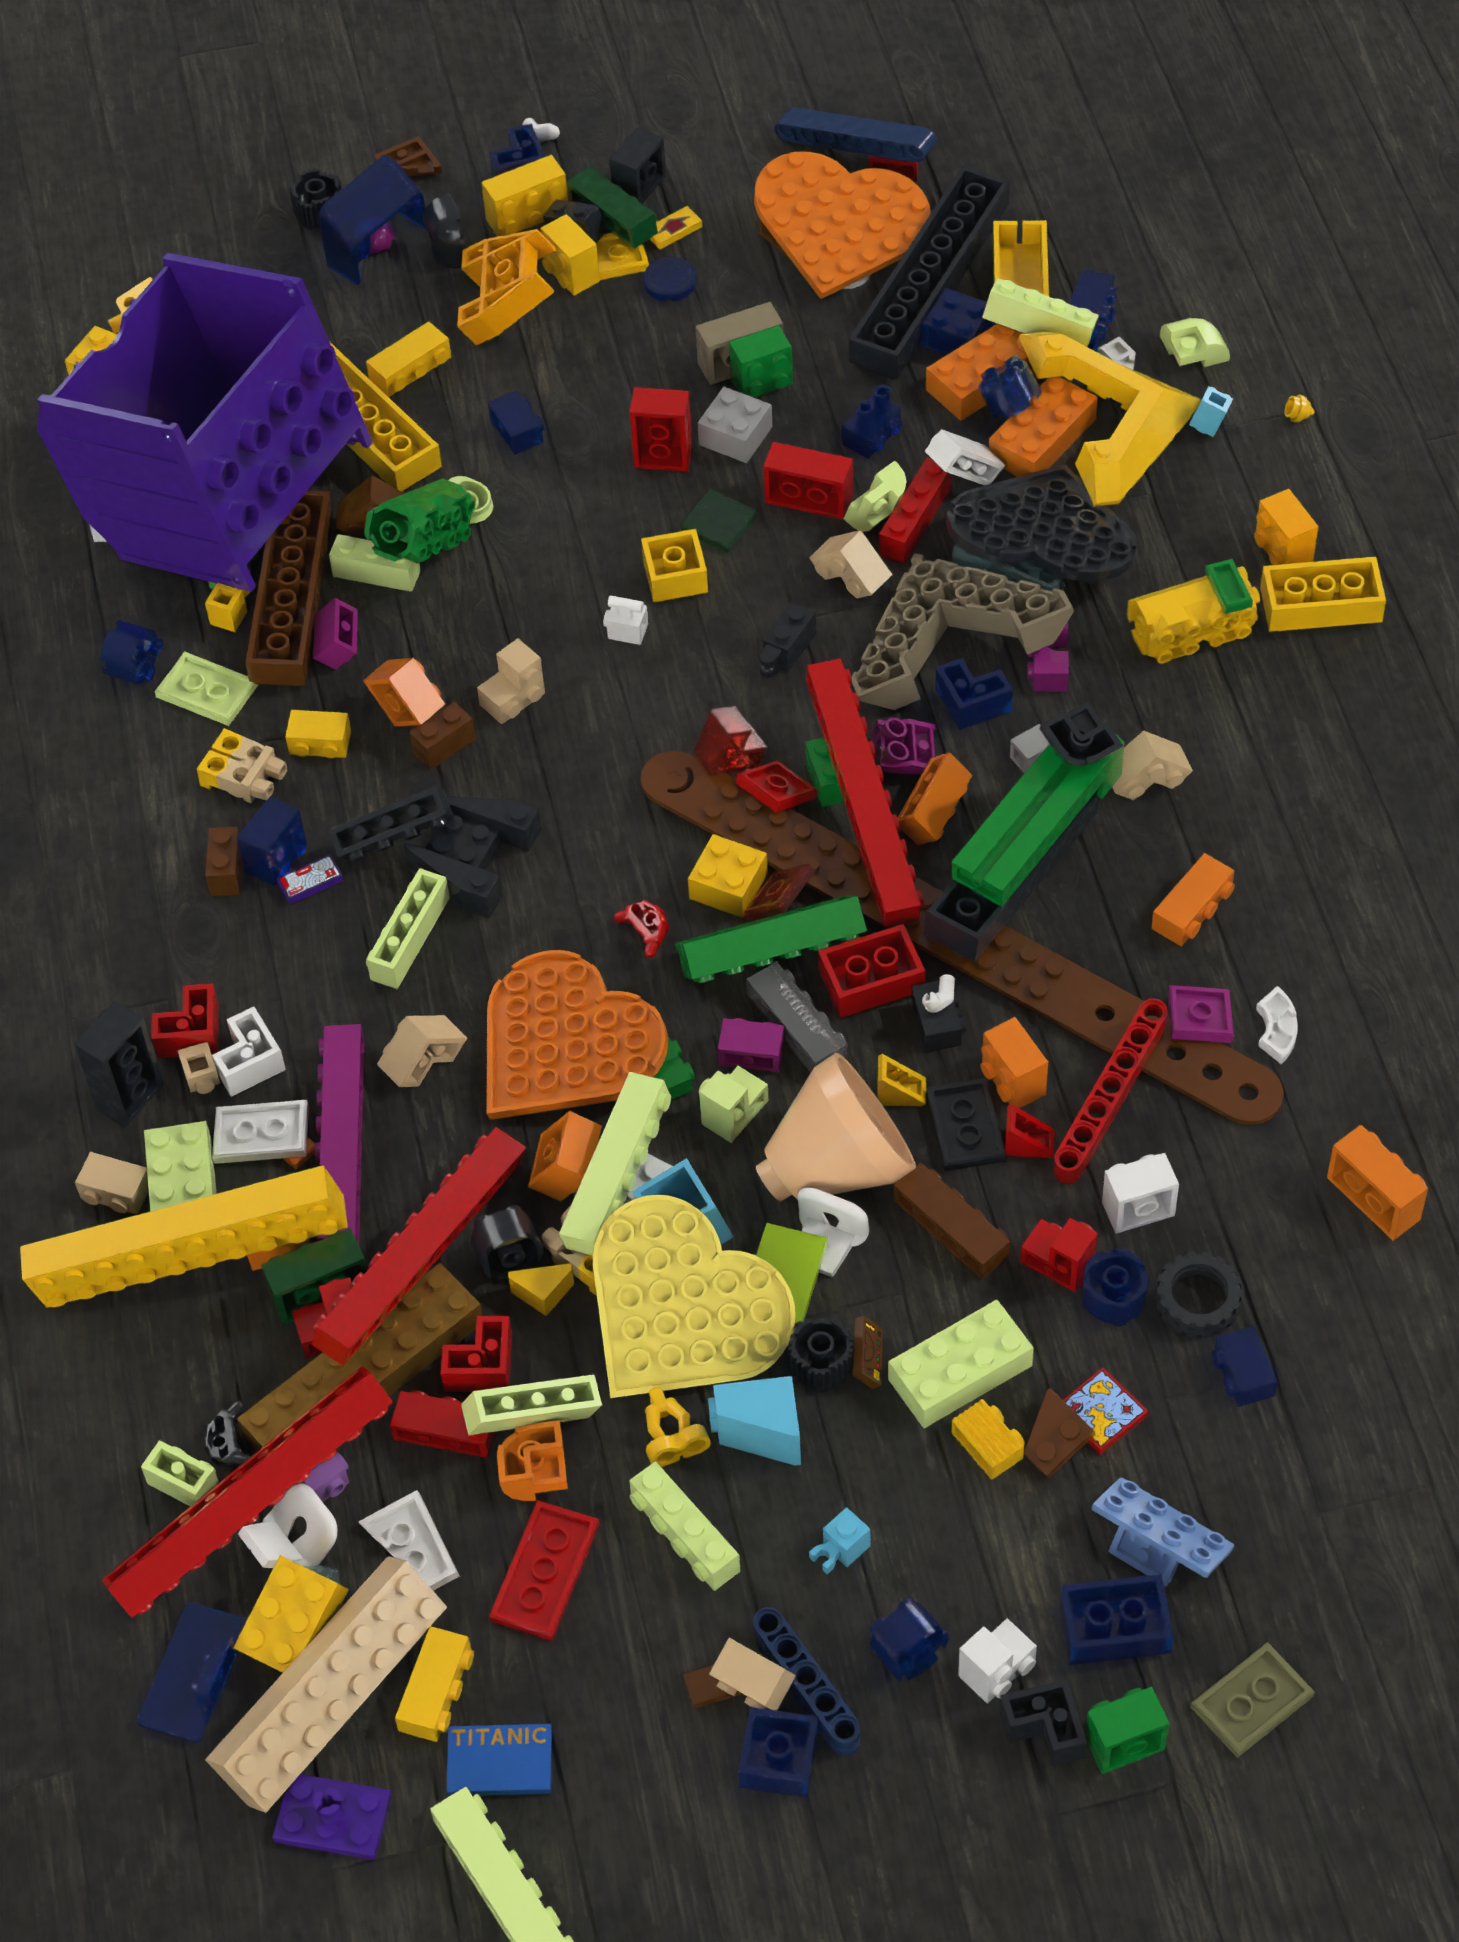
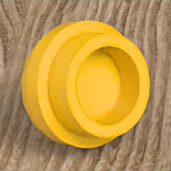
M1303 395L1291 396L1285 406V416L1296 423L1308 419L1310 415L1315 413L1310 402Z

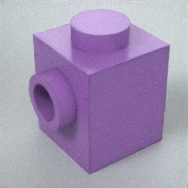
M337 1452L329 1461L325 1463L320 1462L311 1470L310 1476L302 1483L310 1486L321 1501L324 1502L329 1497L339 1495L349 1483L346 1473L349 1467L344 1458Z

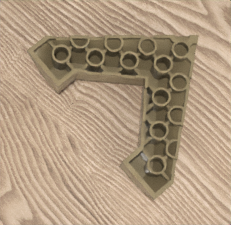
M914 553L911 559L912 566L908 573H904L896 589V595L890 600L875 630L876 637L873 643L868 644L861 658L862 665L859 671L854 672L851 677L852 685L860 701L896 710L921 699L914 678L948 626L1017 637L1026 653L1030 654L1054 644L1074 612L1073 607L1063 590L1054 588L1052 591L1041 589L1039 584L1020 580L1019 583L1008 581L1004 575L968 566L965 568L958 566L956 563L940 559L933 562L925 560L924 555Z

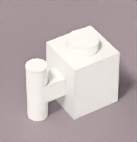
M610 595L608 607H611V609L606 610L603 625L607 627L608 639L641 645L648 626L647 606L642 601Z

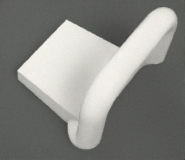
M803 1188L797 1195L799 1220L803 1226L802 1231L828 1238V1244L819 1272L833 1278L851 1250V1247L859 1246L867 1239L869 1234L868 1217L859 1206L850 1201L816 1188ZM824 1212L838 1218L839 1222L836 1227L829 1224Z
M300 1483L292 1485L285 1491L283 1499L275 1504L262 1523L243 1526L238 1535L246 1546L251 1549L252 1554L263 1568H274L281 1555L303 1567L313 1570L321 1563L334 1545L337 1538V1523L310 1486ZM302 1516L307 1523L306 1532L295 1542L291 1543L288 1536L296 1518Z

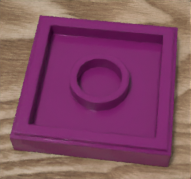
M1169 985L1167 995L1171 1039L1232 1043L1234 1031L1229 989Z

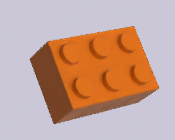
M1359 1125L1333 1145L1327 1178L1392 1241L1421 1220L1428 1192L1425 1181L1418 1174H1413L1396 1153H1391L1382 1145L1375 1133L1369 1132L1362 1125Z

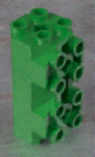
M442 478L385 501L367 512L364 534L367 540L371 539L374 547L372 549L376 555L393 562L404 558L418 564L429 559L432 554H438L440 549L448 551L457 547L461 541L466 542L471 533V528L469 527L471 515L475 510L476 504L469 492L463 489L462 485Z

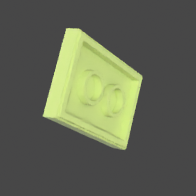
M184 651L155 690V695L159 699L229 726L258 684L249 682L246 675Z

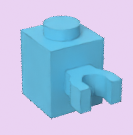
M1208 386L1189 425L1201 433L1214 437L1233 398L1226 393L1223 394L1217 391L1214 387Z
M846 1507L823 1528V1544L815 1546L809 1552V1558L815 1562L820 1556L828 1557V1561L822 1564V1570L826 1574L833 1570L837 1559L844 1566L848 1567L871 1546L870 1528Z

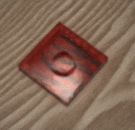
M804 864L773 872L745 909L744 915L749 921L785 913L815 873V870L810 864Z

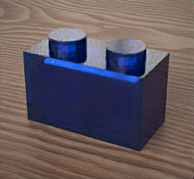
M517 390L488 401L490 421L514 455L544 442L542 431L545 430L543 420L539 415L535 416L528 399L522 398Z
M1254 1326L1217 1336L1215 1350H1212V1358L1216 1368L1222 1369L1225 1376V1390L1229 1397H1234L1237 1406L1241 1407L1275 1397L1278 1381Z

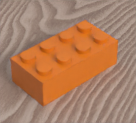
M996 324L927 367L926 391L962 421L1035 375L1019 339L1020 334L1025 333Z
M1062 377L1047 378L989 438V449L1005 464L1003 469L1017 477L1049 469L1096 420L1098 397Z

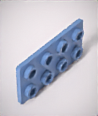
M1119 1478L1092 1506L1093 1511L1119 1526L1108 1552L1165 1587L1171 1582L1179 1563L1207 1578L1232 1552L1234 1544L1226 1540L1221 1534L1209 1530L1196 1522L1193 1517L1182 1514L1169 1506L1164 1500L1152 1496L1140 1489L1134 1482L1124 1478Z

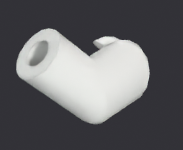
M527 118L523 122V128L538 142L549 141L559 136V128L551 123L538 125L532 118Z
M946 974L940 977L939 992L936 994L930 992V996L927 993L924 995L922 1004L927 1011L938 1013L952 1004L955 978L952 975Z

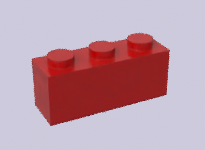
M400 1391L390 1423L394 1440L485 1458L489 1456L495 1432L468 1435L461 1406L463 1402H459L452 1397H431L421 1391Z

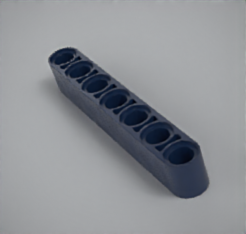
M796 107L788 108L774 127L776 135L786 142L911 162L924 161L937 142L935 134L925 127Z

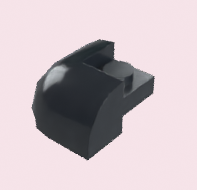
M449 193L434 199L426 207L422 221L431 240L433 258L444 267L457 269L462 268L463 249L468 248L466 237H463L459 223L461 218Z
M1089 701L1069 712L1064 711L1042 723L1039 728L1055 754L1066 764L1077 767L1095 764L1123 747V744L1109 723L1101 721Z

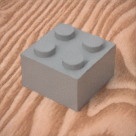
M723 387L698 421L699 445L747 463L772 428V405Z

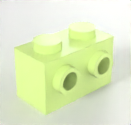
M160 1440L141 1465L147 1484L189 1506H192L219 1483L215 1473L216 1470L209 1463L202 1460L199 1461L187 1455L182 1449L175 1446L172 1447Z

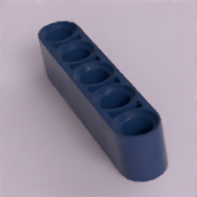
M772 1607L760 1609L753 1618L754 1639L768 1660L796 1675L789 1690L831 1749L836 1754L842 1756L855 1753L860 1746V1724L783 1615ZM767 1624L777 1627L771 1632L761 1630ZM783 1651L795 1653L791 1658H783L779 1654ZM803 1677H810L815 1680L809 1685H803L798 1682ZM825 1703L834 1707L828 1712H822L817 1709L819 1705ZM842 1730H847L853 1736L848 1739H841L836 1734Z

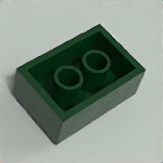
M351 1228L337 1231L313 1244H304L296 1251L283 1256H275L268 1262L261 1264L270 1297L283 1326L294 1322L292 1311L298 1310L307 1304L323 1302L319 1286L325 1285L334 1279H346L349 1277L351 1282H353L360 1272L365 1274L368 1271L365 1258Z

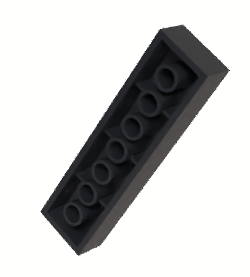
M1098 790L1003 907L953 879L927 910L923 935L976 962L1097 814L1100 799L1097 796Z

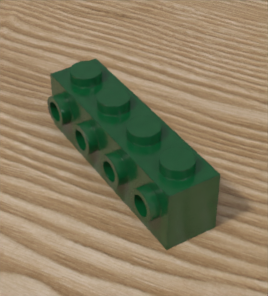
M588 167L566 182L570 202L597 205L606 229L633 249L658 233L655 212L651 208H646L636 197L630 196L623 191L618 184L609 181L603 173H598L592 167Z

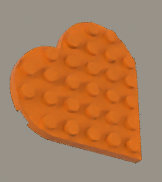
M792 152L775 158L760 172L754 190V206L760 220L820 299L900 260L931 214L930 205L925 194L908 177L894 171L878 168H866L850 174L837 161L813 152Z
M549 950L529 955L511 966L513 970L502 981L498 979L489 996L487 1007V1115L490 1120L615 1101L620 1095L629 1072L654 1078L665 1060L668 1050V1033L658 1010L636 994L623 991H607L598 969L593 964L591 965L582 959L579 954L564 950Z

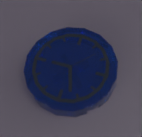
M667 257L656 260L646 268L644 273L646 291L650 296L658 300L665 301V298H671L672 301L683 299L692 293L696 286L695 269L689 262L681 258Z

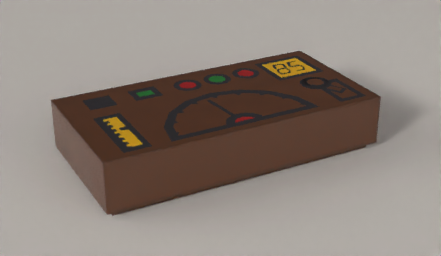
M866 1316L855 1318L853 1376L873 1389L880 1387L882 1380L883 1328Z

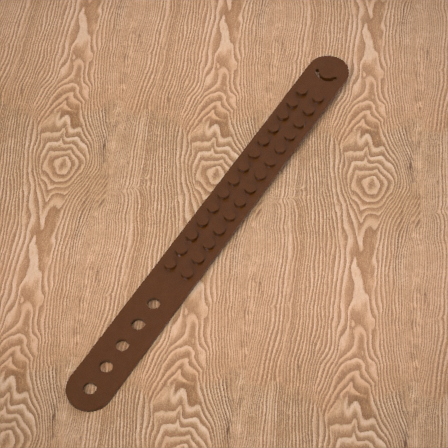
M682 751L662 752L653 756L644 765L641 771V786L643 792L651 801L711 834L766 852L767 865L792 879L811 876L809 880L801 881L800 883L805 884V886L829 899L845 895L858 896L863 918L886 930L898 926L884 927L859 846L790 808L777 813L736 784L735 778L689 753ZM687 771H690L694 780L691 786L683 791L688 784ZM916 877L914 885L916 890H921L924 907L920 908L919 920L902 923L914 946L1104 1051L1113 1054L1139 1007L1144 1002L1143 1000L1007 926H1004L976 962L923 935L926 912L943 891ZM1099 1009H1109L1113 1012L1114 1018L1110 1021H1101L1096 1017L1095 1013ZM1167 1014L1165 1030L1142 1069L1144 1073L1239 1124H1261L1270 1120L1278 1113L1283 1101V1087L1279 1078L1270 1069L1220 1042L1171 1039L1169 1014ZM1148 1016V1017H1146V1018H1148V1019H1150V1020H1157V1019H1159V1018H1157L1156 1016ZM1138 1040L1132 1041V1042H1134L1135 1044H1144V1043H1145L1144 1041H1138ZM1177 1047L1182 1049L1186 1056L1181 1060H1172L1167 1056L1166 1052L1170 1048ZM1214 1067L1221 1072L1222 1076L1217 1080H1209L1204 1077L1202 1071L1205 1068ZM1243 1087H1251L1256 1090L1258 1096L1253 1100H1245L1239 1095L1238 1091Z

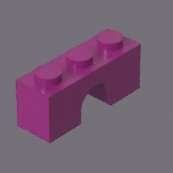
M1068 622L1054 644L1027 654V657H1033V662H1028L1027 680H1033V691H1068V651H1055L1051 649L1053 647H1067Z

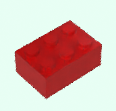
M634 387L630 407L634 468L688 472L693 448L689 391Z
M773 442L763 465L765 503L844 520L853 498V459Z
M904 924L818 951L819 973L839 1018L911 996L913 985L925 983V969Z

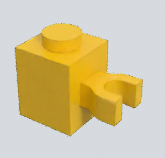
M217 583L205 602L210 625L236 632L247 613L245 597L250 592Z

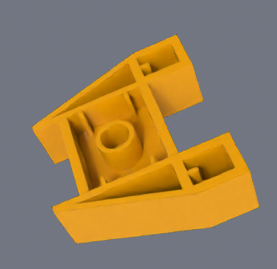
M538 229L484 239L463 249L461 269L480 287V297L459 307L457 327L476 346L498 336L554 293V289L537 273V260L555 252L556 248Z

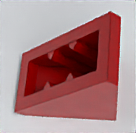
M1013 1104L1007 1106L1006 1156L1053 1157L1055 1129Z

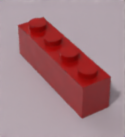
M928 457L925 459L879 533V556L905 565L951 490L952 474L945 472L933 459Z

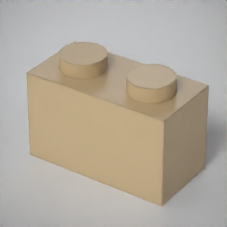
M93 1152L89 1153L75 1181L82 1200L92 1205L99 1203L109 1206L119 1213L130 1212L138 1214L149 1192L146 1167Z
M731 1638L727 1640L709 1675L719 1680L718 1688L732 1696H735L738 1690L747 1696L744 1703L760 1712H763L765 1706L776 1712L796 1676Z

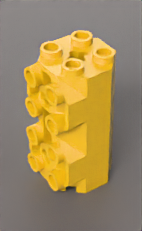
M1243 566L1237 568L1253 599V606L1248 609L1225 614L1207 576L1128 600L1127 617L1129 622H1135L1136 629L1131 630L1141 653L1143 655L1148 654L1147 656L1156 658L1158 663L1164 664L1172 659L1196 653L1200 647L1198 643L1202 640L1208 641L1212 647H1218L1232 640L1246 638L1252 632L1251 626L1258 619L1256 604L1260 602L1259 592L1255 586L1251 587L1246 569Z

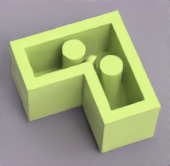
M737 1066L731 1074L728 1073L726 1075L718 1070L711 1079L707 1078L699 1088L702 1125L732 1143L769 1101L768 1084L740 1066Z

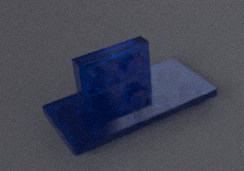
M188 1602L136 1720L138 1726L199 1743L238 1653V1650L233 1647L248 1619Z

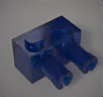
M880 384L876 386V389L874 388L873 395L867 401L861 402L860 406H857L856 412L842 426V445L867 459L876 451H880L885 442L892 435L898 433L902 425L901 407L890 402L891 390L887 385Z

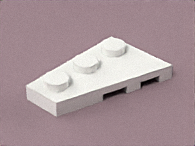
M417 1490L359 1521L360 1525L394 1558L407 1560L433 1591L459 1577L458 1571Z

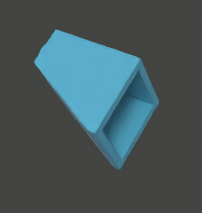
M687 1158L632 1191L636 1198L648 1195H667L682 1199L696 1207L708 1218L718 1235L721 1245L734 1237Z
M792 1376L713 1385L714 1398H708L711 1433L718 1432L720 1445L791 1465H801L800 1433Z

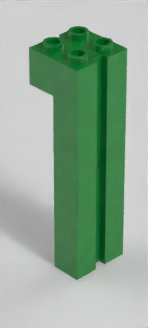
M1117 735L1123 744L1120 750L1095 764L1084 767L1066 764L1048 744L952 861V879L1003 907L1093 794L1098 790L1097 796L1103 799L1121 777L1124 741Z

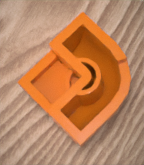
M560 1420L516 1427L515 1432L507 1437L502 1445H498L499 1483L504 1494L521 1501H536L535 1493L568 1489Z

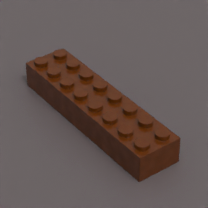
M307 491L265 543L246 657L249 682L265 685L306 686L314 637V614L318 612L333 515L329 491Z

